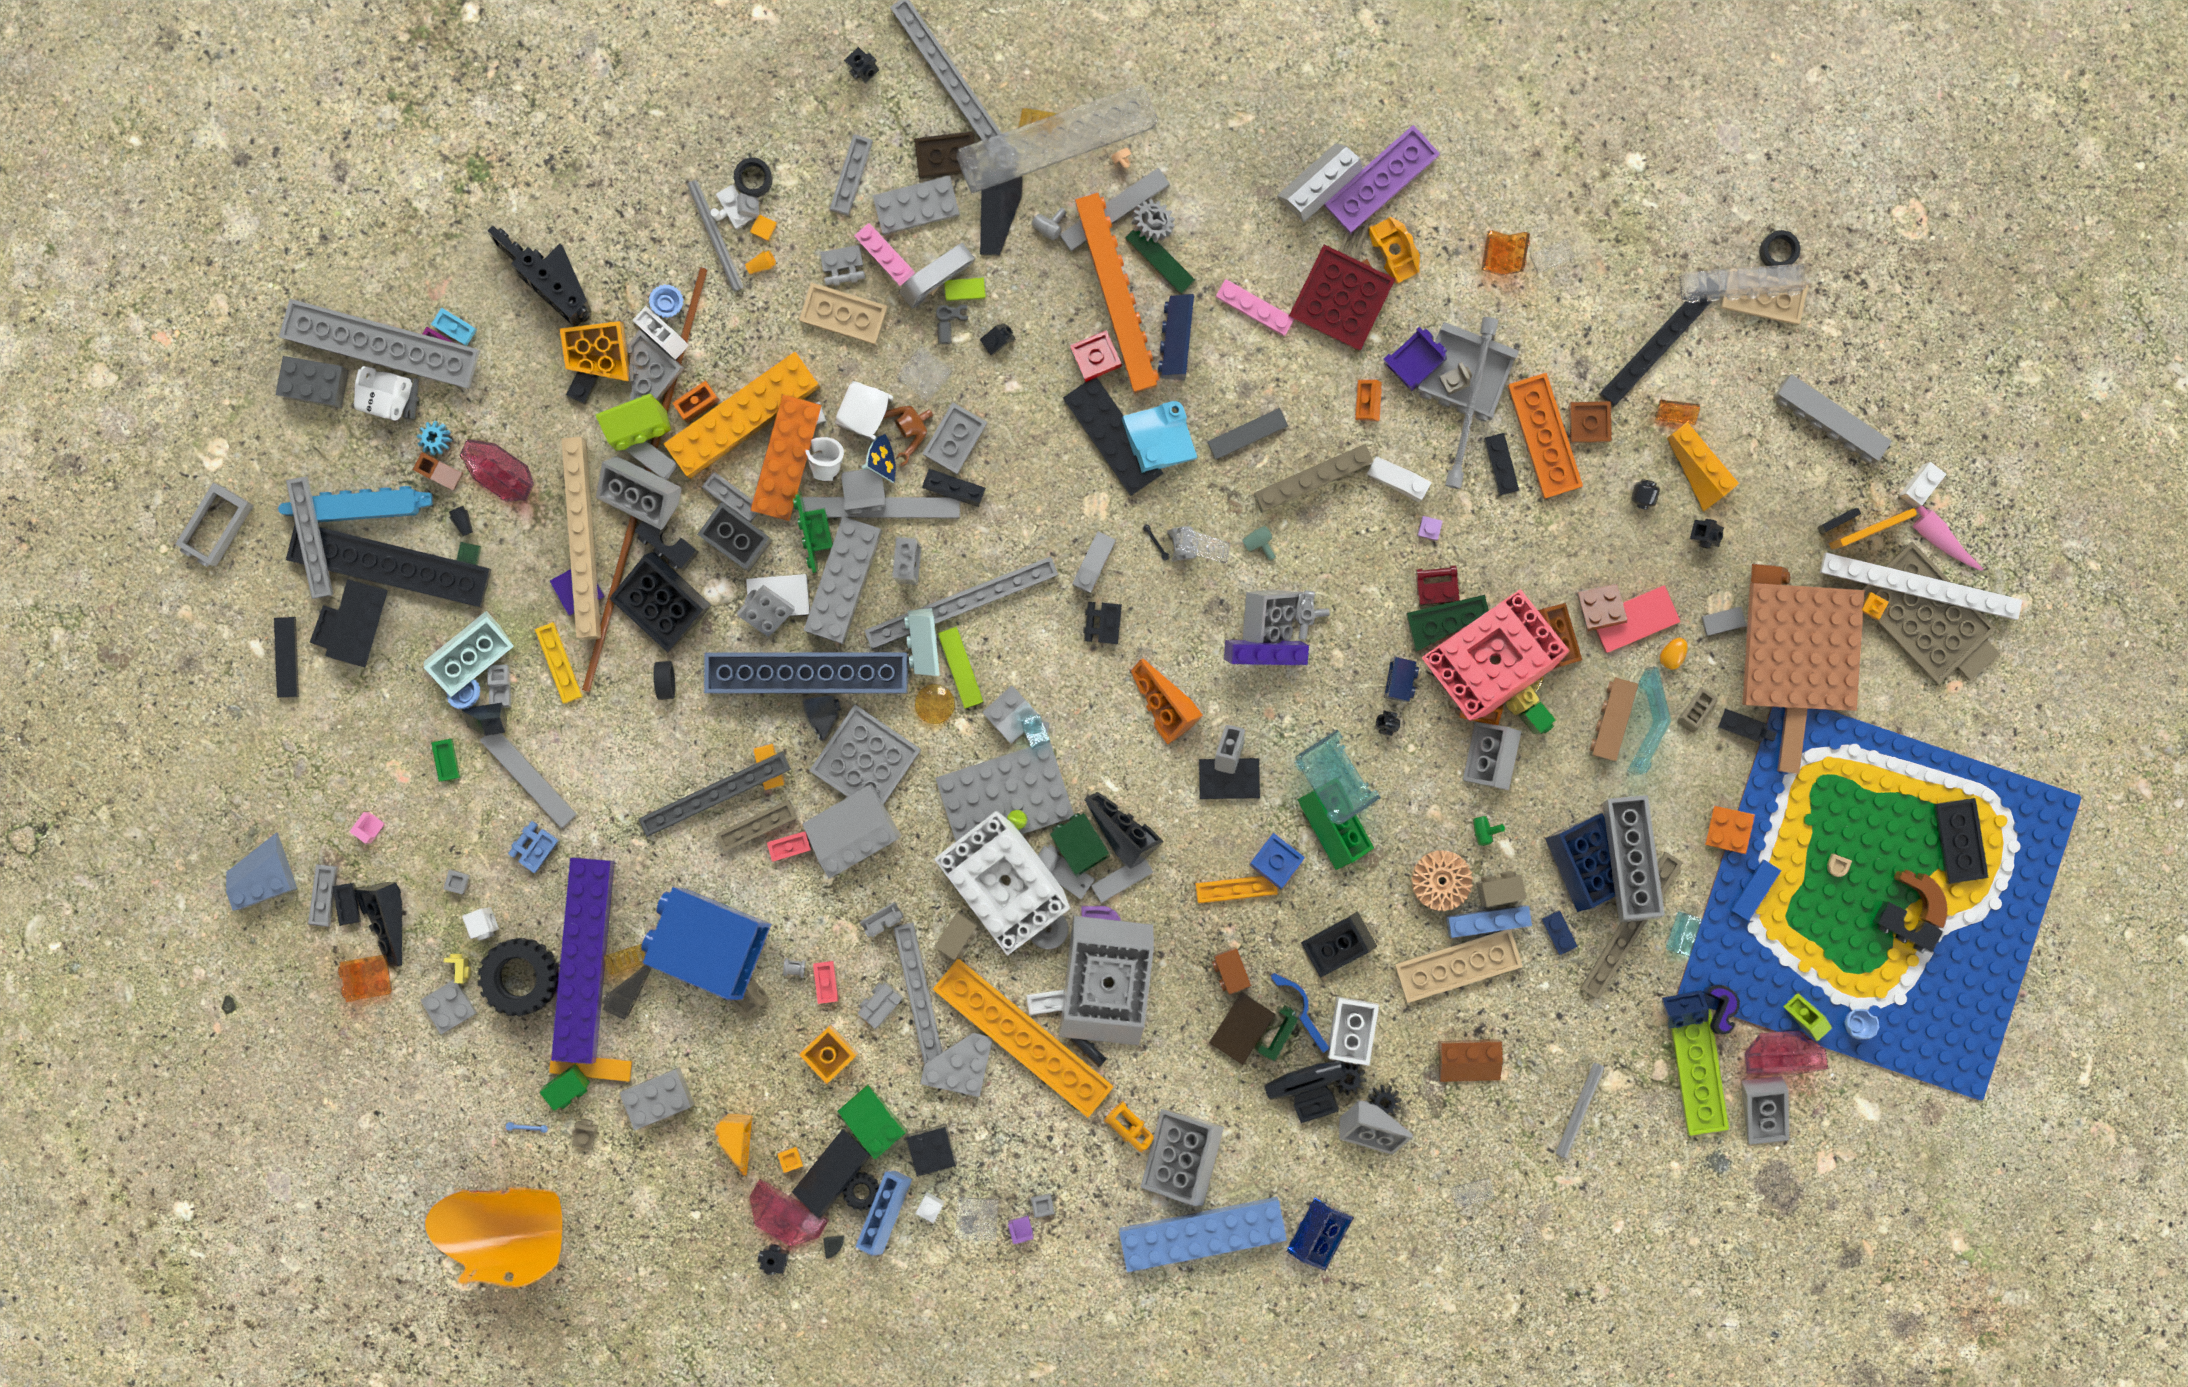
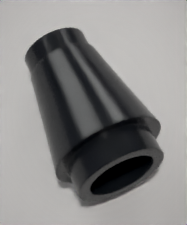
M464 505L449 511V518L462 537L473 533L468 509L465 510Z

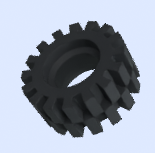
M858 1172L843 1190L844 1201L847 1202L848 1206L853 1207V1210L859 1209V1211H863L864 1209H870L880 1186L878 1185V1180L874 1179L873 1175H868L867 1172ZM858 1184H865L869 1188L868 1197L865 1199L857 1198L854 1195V1187Z

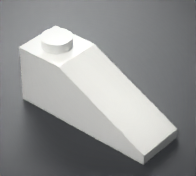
M646 306L632 320L675 360L689 346Z
M1377 456L1367 472V475L1418 503L1422 501L1432 483L1409 470Z

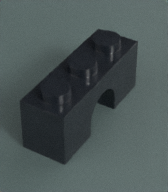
M642 521L635 530L638 534L637 539L645 545L650 543L654 547L652 551L661 558L665 555L670 559L668 563L676 570L679 567L685 570L699 553L697 549L683 538H680L672 546L665 545L662 537L668 526L665 525L660 530Z
M1883 901L1873 920V923L1878 925L1877 929L1886 934L1889 932L1895 934V939L1904 944L1906 942L1913 944L1912 948L1924 954L1925 951L1932 953L1943 931L1926 921H1919L1916 927L1909 931L1904 926V918L1907 911L1891 902Z

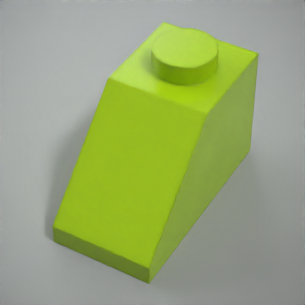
M1799 993L1783 1006L1801 1028L1816 1041H1819L1832 1029L1826 1017Z

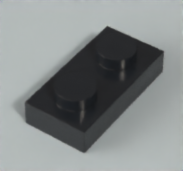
M577 371L566 395L585 405L599 375Z

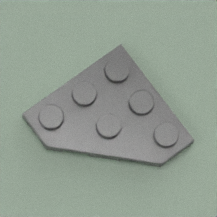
M639 330L627 345L628 353L630 354L629 380L632 385L630 397L631 400L651 393L659 401L684 370V367L644 331Z
M972 1032L966 1038L924 1063L920 1084L980 1097L992 1038Z

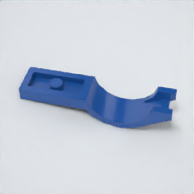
M1276 973L1270 975L1277 986H1293L1302 995L1303 1007L1298 1017L1322 1052L1328 1050L1329 1046L1307 1015L1308 998L1305 991L1297 983Z

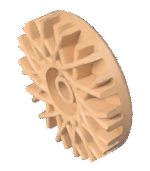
M1444 850L1433 851L1424 855L1416 863L1411 877L1412 889L1417 899L1426 907L1437 911L1453 910V908L1463 904L1468 898L1469 893H1471V887L1473 886L1472 872L1466 861L1456 853ZM1440 877L1445 878L1444 884L1439 883L1438 880Z

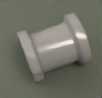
M785 958L783 976L790 974L799 975L800 978H803L806 960L800 962Z

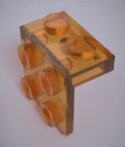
M1493 230L1488 231L1481 270L1499 276L1523 272L1527 264L1526 257L1530 245V233L1521 232L1507 235Z
M385 955L340 962L338 974L343 981L341 993L346 1002L392 993L389 967Z

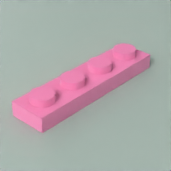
M870 223L854 235L857 241L899 286L915 274L913 269Z
M1226 279L1215 297L1284 337L1294 321L1285 312Z

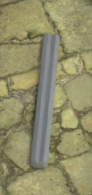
M1594 1063L1557 1148L1556 1154L1562 1158H1567L1603 1073L1604 1066L1598 1063Z

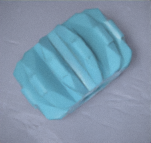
M434 421L432 425L429 422L426 423L427 429L419 428L423 433L422 435H417V438L421 439L418 446L423 447V452L427 453L430 451V455L435 456L436 452L443 454L442 448L449 449L446 442H452V439L447 437L451 434V431L445 430L446 425H439L437 421ZM434 434H435L436 436H438V437L435 438V442L431 441V440L434 439V437H433Z

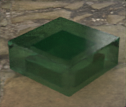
M460 542L456 560L478 565L482 546Z

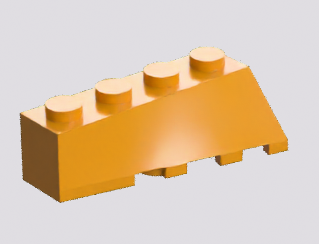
M1688 422L1667 437L1677 460L1684 470L1686 478H1688L1693 488L1694 495L1697 496L1701 504L1700 507L1703 512L1739 484Z

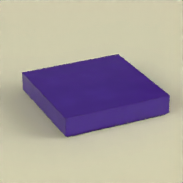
M570 569L550 580L569 616L575 614L572 573ZM597 583L598 600L605 596Z

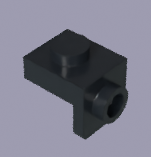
M1005 323L996 325L980 338V341L990 355L996 354L1005 345L1016 340L1012 329Z

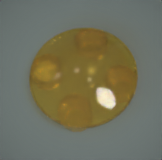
M939 684L925 686L918 692L915 699V709L918 716L930 724L945 722L951 717L955 708L953 694L948 688Z

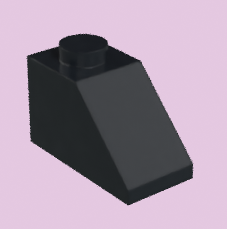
M502 702L462 709L467 727L485 736L505 733L507 716Z

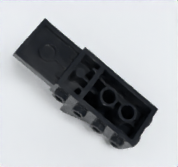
M492 225L487 230L493 243L513 260L511 265L517 276L573 327H577L581 322L585 323L590 318L591 308L563 245L559 243L544 258L536 249L532 251L527 247L524 250L516 241L512 243L508 238L509 235L502 228L497 229Z

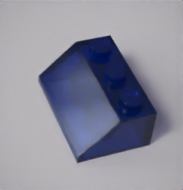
M1314 1198L1295 1236L1290 1241L1286 1252L1302 1263L1326 1271L1354 1217L1323 1200Z

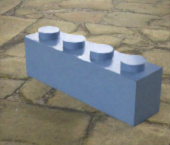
M1527 905L1446 916L1448 936L1451 938L1532 926L1530 910Z
M885 1171L855 1246L856 1248L872 1256L883 1254L912 1178L897 1171Z

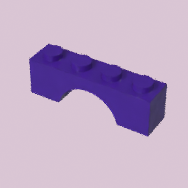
M1225 640L1224 660L1230 664L1308 665L1309 645L1301 641L1256 643L1246 640Z

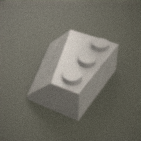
M1285 590L1246 592L1242 640L1256 643L1290 641L1293 632L1291 625L1294 616H1296L1298 597L1303 592Z

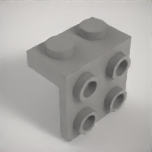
M870 469L842 473L845 499L843 504L846 513L850 512V515L861 514L863 510L877 512L886 507L882 476Z

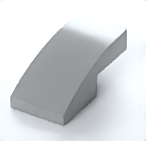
M490 665L488 667L487 684L489 686V704L502 702L504 708L511 707L509 665Z

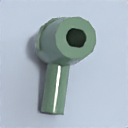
M1266 526L1255 529L1242 539L1249 552L1261 547L1269 561L1276 557L1267 543L1272 539V534Z

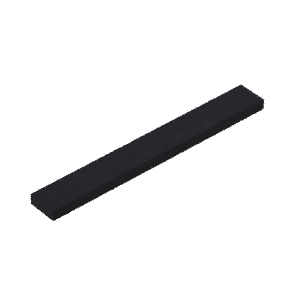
M1707 277L1606 385L1599 395L1606 401H1611V406L1615 407L1723 290Z

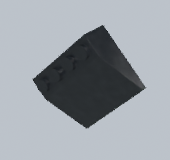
M654 551L645 554L609 598L667 653L701 620L712 606Z

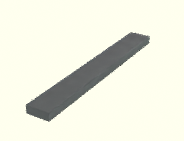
M782 751L639 818V822L646 837L792 769Z

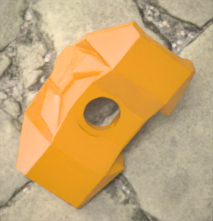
M1390 216L1386 220L1368 228L1372 246L1380 249L1386 261L1384 269L1389 276L1395 278L1394 282L1396 284L1419 273L1420 253L1414 245L1413 237L1408 233L1405 224ZM1391 244H1398L1401 251L1399 254L1393 255L1390 253L1389 247Z

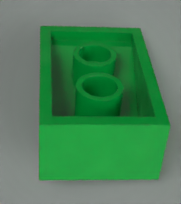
M869 1084L838 1110V1113L859 1142L874 1159H877L907 1132L905 1126Z

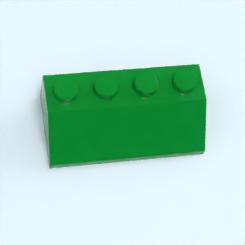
M1336 778L1297 799L1335 870L1353 863L1374 849Z

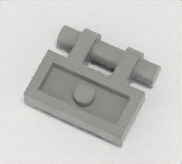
M859 245L820 252L823 272H832L831 277L825 278L826 285L834 284V286H838L843 282L851 281L855 283L860 279H865L864 271L856 272V267L863 266ZM839 270H850V273L848 274H838Z

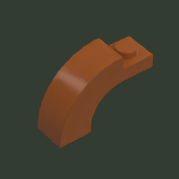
M1908 870L1904 872L1897 871L1894 879L1916 890L1922 899V912L1919 919L1937 928H1944L1947 920V901L1941 887L1926 874L1918 873L1916 877L1915 873Z

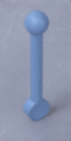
M513 1122L506 1124V1129L509 1131L525 1129L546 1133L548 1130L546 1125L539 1127L514 1125Z

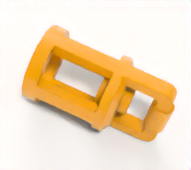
M1121 1101L1103 1121L1109 1124L1123 1138L1124 1142H1130L1142 1153L1151 1145L1154 1136L1144 1127L1145 1122L1140 1120L1126 1106L1127 1104L1124 1101ZM1119 1113L1132 1124L1128 1130L1115 1118ZM1141 1134L1146 1137L1142 1143L1137 1140Z

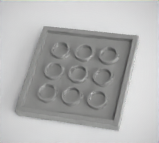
M854 704L809 771L847 797L872 784L884 805L922 749Z

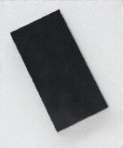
M1976 798L1934 804L1946 883L1952 884L1989 878Z
M842 1129L793 1189L792 1193L817 1218L821 1219L871 1155L846 1130Z

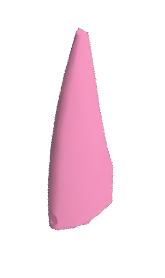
M1923 505L1915 509L1921 516L1912 527L1919 534L1951 557L1980 571L1983 570L1961 546L1947 524L1933 510L1926 509Z

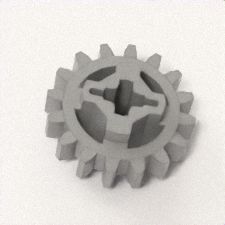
M1150 199L1148 203L1142 201L1141 205L1138 204L1131 216L1133 217L1131 224L1136 225L1134 231L1141 232L1140 237L1145 235L1147 241L1153 238V241L1157 242L1158 239L1163 241L1165 237H1169L1175 226L1173 224L1175 218L1170 217L1172 211L1165 210L1167 205L1160 206V201L1154 204L1152 199Z

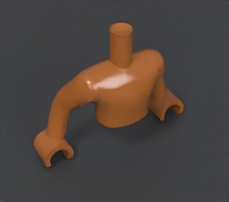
M902 406L886 410L883 418L902 415L895 420V424L904 438L916 435L909 447L897 455L896 459L900 457L905 459V462H902L900 466L903 467L907 464L909 456L925 438L927 429L923 421L933 416L930 409L919 415L912 406Z

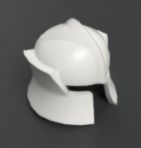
M828 437L814 438L811 440L813 452L820 450L822 452L810 455L809 450H805L809 458L810 470L815 479L833 481V477L838 474L840 465L843 463L844 449L835 439Z

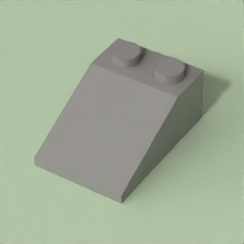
M1783 1077L1743 1080L1742 1101L1748 1144L1789 1140L1788 1088Z
M1358 1101L1339 1118L1340 1140L1392 1155L1413 1138L1412 1133L1378 1106L1369 1104L1367 1101Z

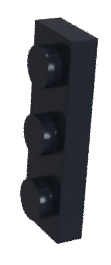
M1501 433L1485 437L1484 442L1499 496L1520 491L1505 434Z
M932 469L928 470L922 485L923 489L976 507L980 506L986 489L985 487Z

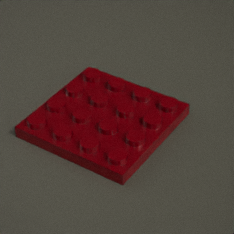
M1324 244L1289 317L1360 352L1394 284L1395 278Z

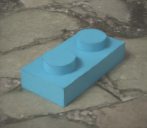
M443 308L440 309L431 323L432 326L465 346L469 344L477 331L476 328Z

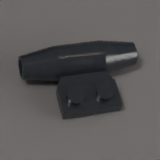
M1341 1060L1314 1064L1286 1073L1265 1084V1091L1269 1100L1294 1097V1108L1300 1122L1304 1123L1339 1112V1106L1334 1094L1326 1086L1345 1077L1346 1070Z

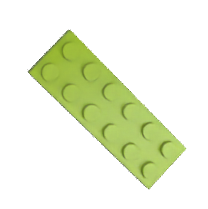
M1709 1009L1707 1022L1686 1025L1681 1028H1671L1686 1129L1689 1136L1729 1130L1715 1035L1709 1026L1712 1021L1711 1009Z

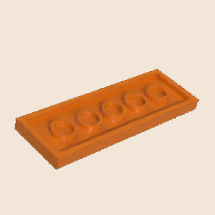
M1547 372L1508 384L1507 387L1543 498L1546 499L1583 487Z
M782 394L751 504V511L790 521L794 507L793 498H796L795 494L798 492L808 457L805 450L810 449L822 405Z

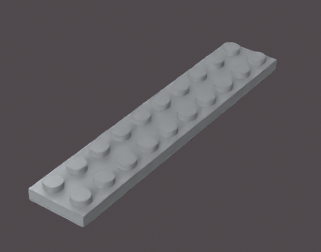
M289 299L279 337L285 340L470 389L480 350L293 299Z

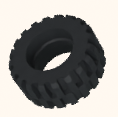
M517 938L497 944L496 947L491 948L487 952L488 955L486 957H483L481 961L483 965L478 969L477 975H480V980L477 982L478 987H482V992H480L482 998L486 997L488 1000L486 1003L489 1007H495L496 1012L500 1014L506 1013V1016L511 1017L525 1016L542 1009L553 999V994L558 989L557 980H559V973L557 974V968L559 966L558 962L553 960V957H555L553 953L548 952L544 944H538L533 939ZM514 958L527 960L536 972L535 987L524 996L511 994L502 982L503 967Z

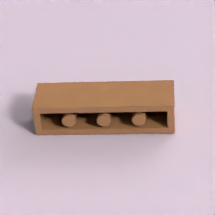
M1616 677L1614 682L1609 681L1606 691L1610 693L1609 699L1603 702L1601 712H1604L1602 720L1598 719L1595 731L1599 732L1597 740H1592L1590 750L1593 751L1592 756L1612 762L1617 761L1638 683Z

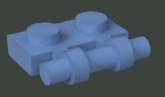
M531 821L528 826L523 828V833L519 839L513 842L508 854L515 858L518 852L521 853L522 857L518 862L533 873H536L560 840L545 829H541L536 834L534 830L538 824ZM530 837L533 842L526 849L523 845Z

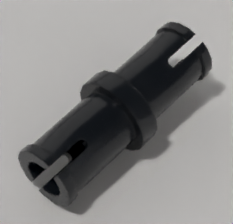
M1070 1039L1083 1052L1082 1055H1086L1098 1068L1107 1060V1057L1094 1047L1095 1044L1093 1042L1090 1043L1084 1039Z

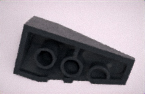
M982 171L980 255L1000 256L1018 205L1022 199V176L1003 171Z
M824 696L802 700L807 720L811 727H814L816 735L819 734V740L825 741L840 716L839 711L842 709L839 699H835L834 696Z
M1099 792L1089 795L1084 799L1113 851L1129 869L1141 864L1164 842L1149 826L1138 824L1133 820V815L1130 813L1126 815L1119 811L1115 803Z
M383 882L356 889L355 893L363 915H368L372 923L369 925V928L379 938L378 946L387 965L401 966L402 899L400 896L401 890L397 882Z

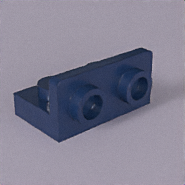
M1702 990L1662 998V1005L1667 1016L1669 1029L1681 1028L1691 1024H1701L1708 1021L1709 1008Z

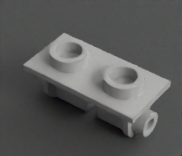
M893 902L860 921V924L865 929V933L869 938L871 936L875 937V935L884 931L883 926L886 925L889 928L901 922L900 919L904 917L899 907Z

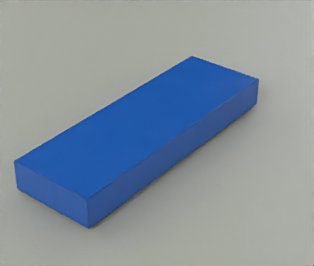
M1763 859L1730 910L1746 921H1750L1781 870Z

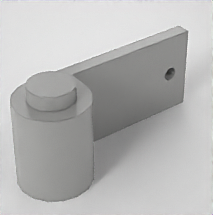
M1051 844L1048 847L1044 845L1038 857L1062 887L1082 899L1095 879L1085 872L1076 877L1065 858L1058 854L1060 850Z

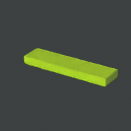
M954 627L938 633L964 708L983 703L984 701L958 628Z

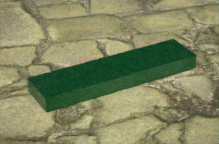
M1133 229L1125 239L1180 294L1195 282V279L1158 242H1154L1153 238L1147 241L1145 235L1140 237L1141 232L1134 231Z

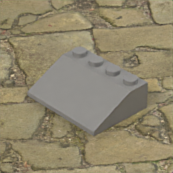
M872 784L803 823L816 857L829 879L902 836Z
M1161 1109L1141 1188L1192 1206L1204 1205L1224 1126Z

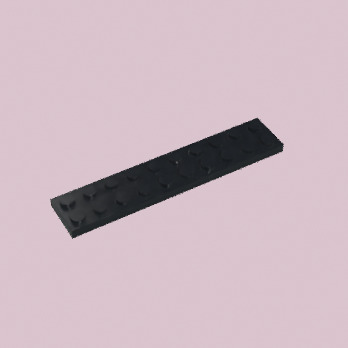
M294 524L286 560L304 565L296 524ZM319 527L328 571L482 608L491 573L490 568Z

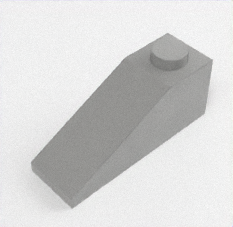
M1097 532L1072 586L1089 594L1092 593L1116 539Z

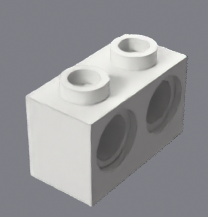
M491 907L479 909L462 916L471 939L484 940L494 936V931L499 930Z

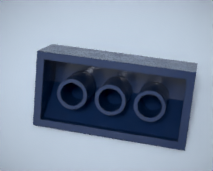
M1194 294L1174 295L1169 297V302L1165 301L1164 313L1168 315L1167 321H1163L1162 333H1166L1165 341H1161L1160 353H1164L1163 361H1159L1158 373H1162L1161 379L1185 381Z

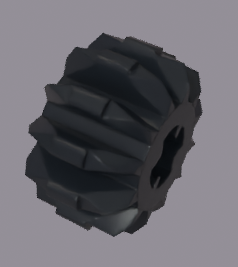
M1343 1062L1346 1075H1354L1351 1078L1352 1082H1344L1347 1078L1345 1076L1335 1081L1333 1086H1340L1338 1088L1339 1093H1342L1345 1089L1346 1096L1350 1095L1351 1089L1356 1095L1358 1094L1357 1086L1361 1090L1364 1088L1360 1082H1366L1367 1079L1360 1076L1364 1075L1365 1071H1358L1360 1068L1359 1064L1353 1067V1063L1348 1062V1067H1346Z
M1383 1084L1380 1085V1091L1374 1087L1372 1090L1376 1094L1375 1096L1368 1094V1097L1373 1100L1368 1103L1378 1106L1385 1113H1391L1395 1117L1396 1113L1393 1109H1401L1396 1104L1402 1101L1401 1098L1396 1097L1399 1092L1395 1090L1391 1093L1392 1086L1390 1085L1386 1091ZM1383 1097L1389 1100L1385 1107L1380 1103V1100L1383 1101Z

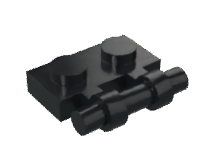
M1088 601L1087 609H1085L1086 626L1083 627L1084 641L1092 642L1093 634L1099 635L1098 643L1118 645L1122 604L1102 602L1101 610H1095L1096 602ZM1094 617H1100L1099 628H1093Z

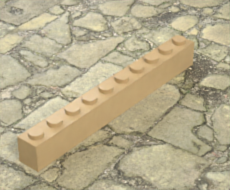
M583 437L561 438L576 638L580 640L601 638L587 443Z

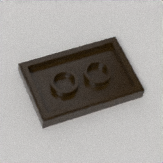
M973 131L914 138L919 179L978 172Z
M1241 992L1209 1043L1243 1065L1276 1014Z

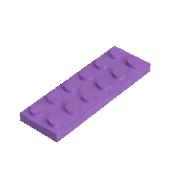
M1412 125L1329 199L1324 206L1349 234H1352L1439 157L1440 153Z

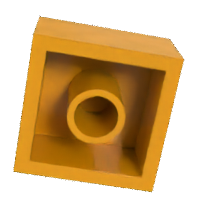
M830 1025L799 1055L827 1084L858 1053Z

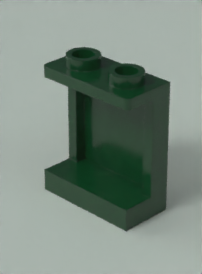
M1286 1005L1283 1008L1277 1007V1011L1286 1017L1270 1046L1260 1041L1255 1046L1258 1053L1274 1062L1299 1020L1295 1015V1010Z

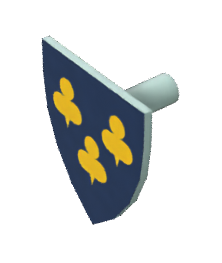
M883 434L872 442L868 450L866 464L862 465V470L870 469L890 482L895 483V457L886 434Z

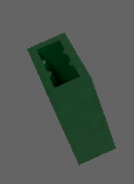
M1085 813L1073 815L1069 818L1070 822L1065 825L1061 823L1052 829L1053 832L1050 833L1076 877L1110 857L1108 850Z

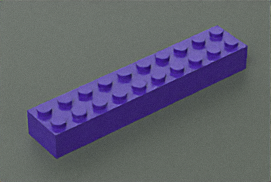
M570 858L551 1061L585 1064L596 1062L615 861Z

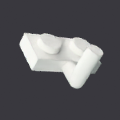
M734 185L716 194L724 207L720 211L716 208L711 210V215L716 221L729 216L736 230L753 221V218L738 214L737 196L739 193Z

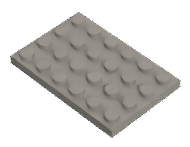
M1050 741L935 778L955 841H958L995 811L1007 818L1011 811H1023L1027 815V824L1019 830L1021 834L1067 820L1074 815Z

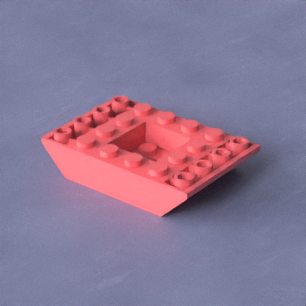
M1520 589L1422 657V660L1467 719L1471 721L1488 715L1553 670L1569 653V649ZM1499 656L1501 662L1494 665L1490 662V658Z

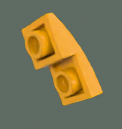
M773 743L753 749L756 763L777 754ZM781 774L764 782V789L767 790L784 785L783 775Z

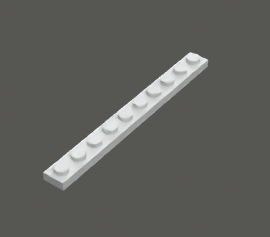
M1824 553L1820 569L1822 574L2013 620H2018L2023 601L1830 553Z

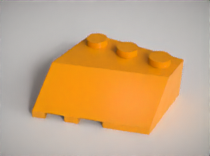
M617 321L560 329L565 369L629 381V358L623 322Z
M727 1114L719 1124H716L715 1136H718V1143L725 1155L743 1176H747L753 1116Z

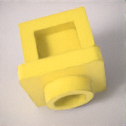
M1528 686L1509 699L1506 705L1515 716L1530 708L1539 701V698L1532 687Z
M450 954V957L444 958L446 963H455L454 983H465L471 976V967H468L469 958H462V954Z

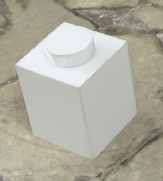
M926 1192L916 1214L934 1223L945 1201Z

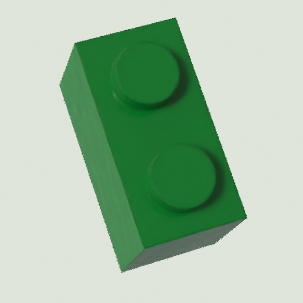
M1541 701L1536 702L1519 715L1533 734H1546L1554 727L1552 723L1556 721Z
M574 1064L545 1084L539 1093L553 1111L558 1108L564 1109L572 1102L571 1099L575 1096L580 1098L587 1092L586 1088L590 1081L579 1067Z

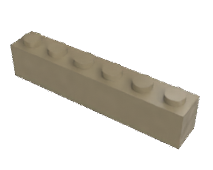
M1363 444L1255 492L1254 497L1261 513L1368 467L1373 463V459L1366 444Z

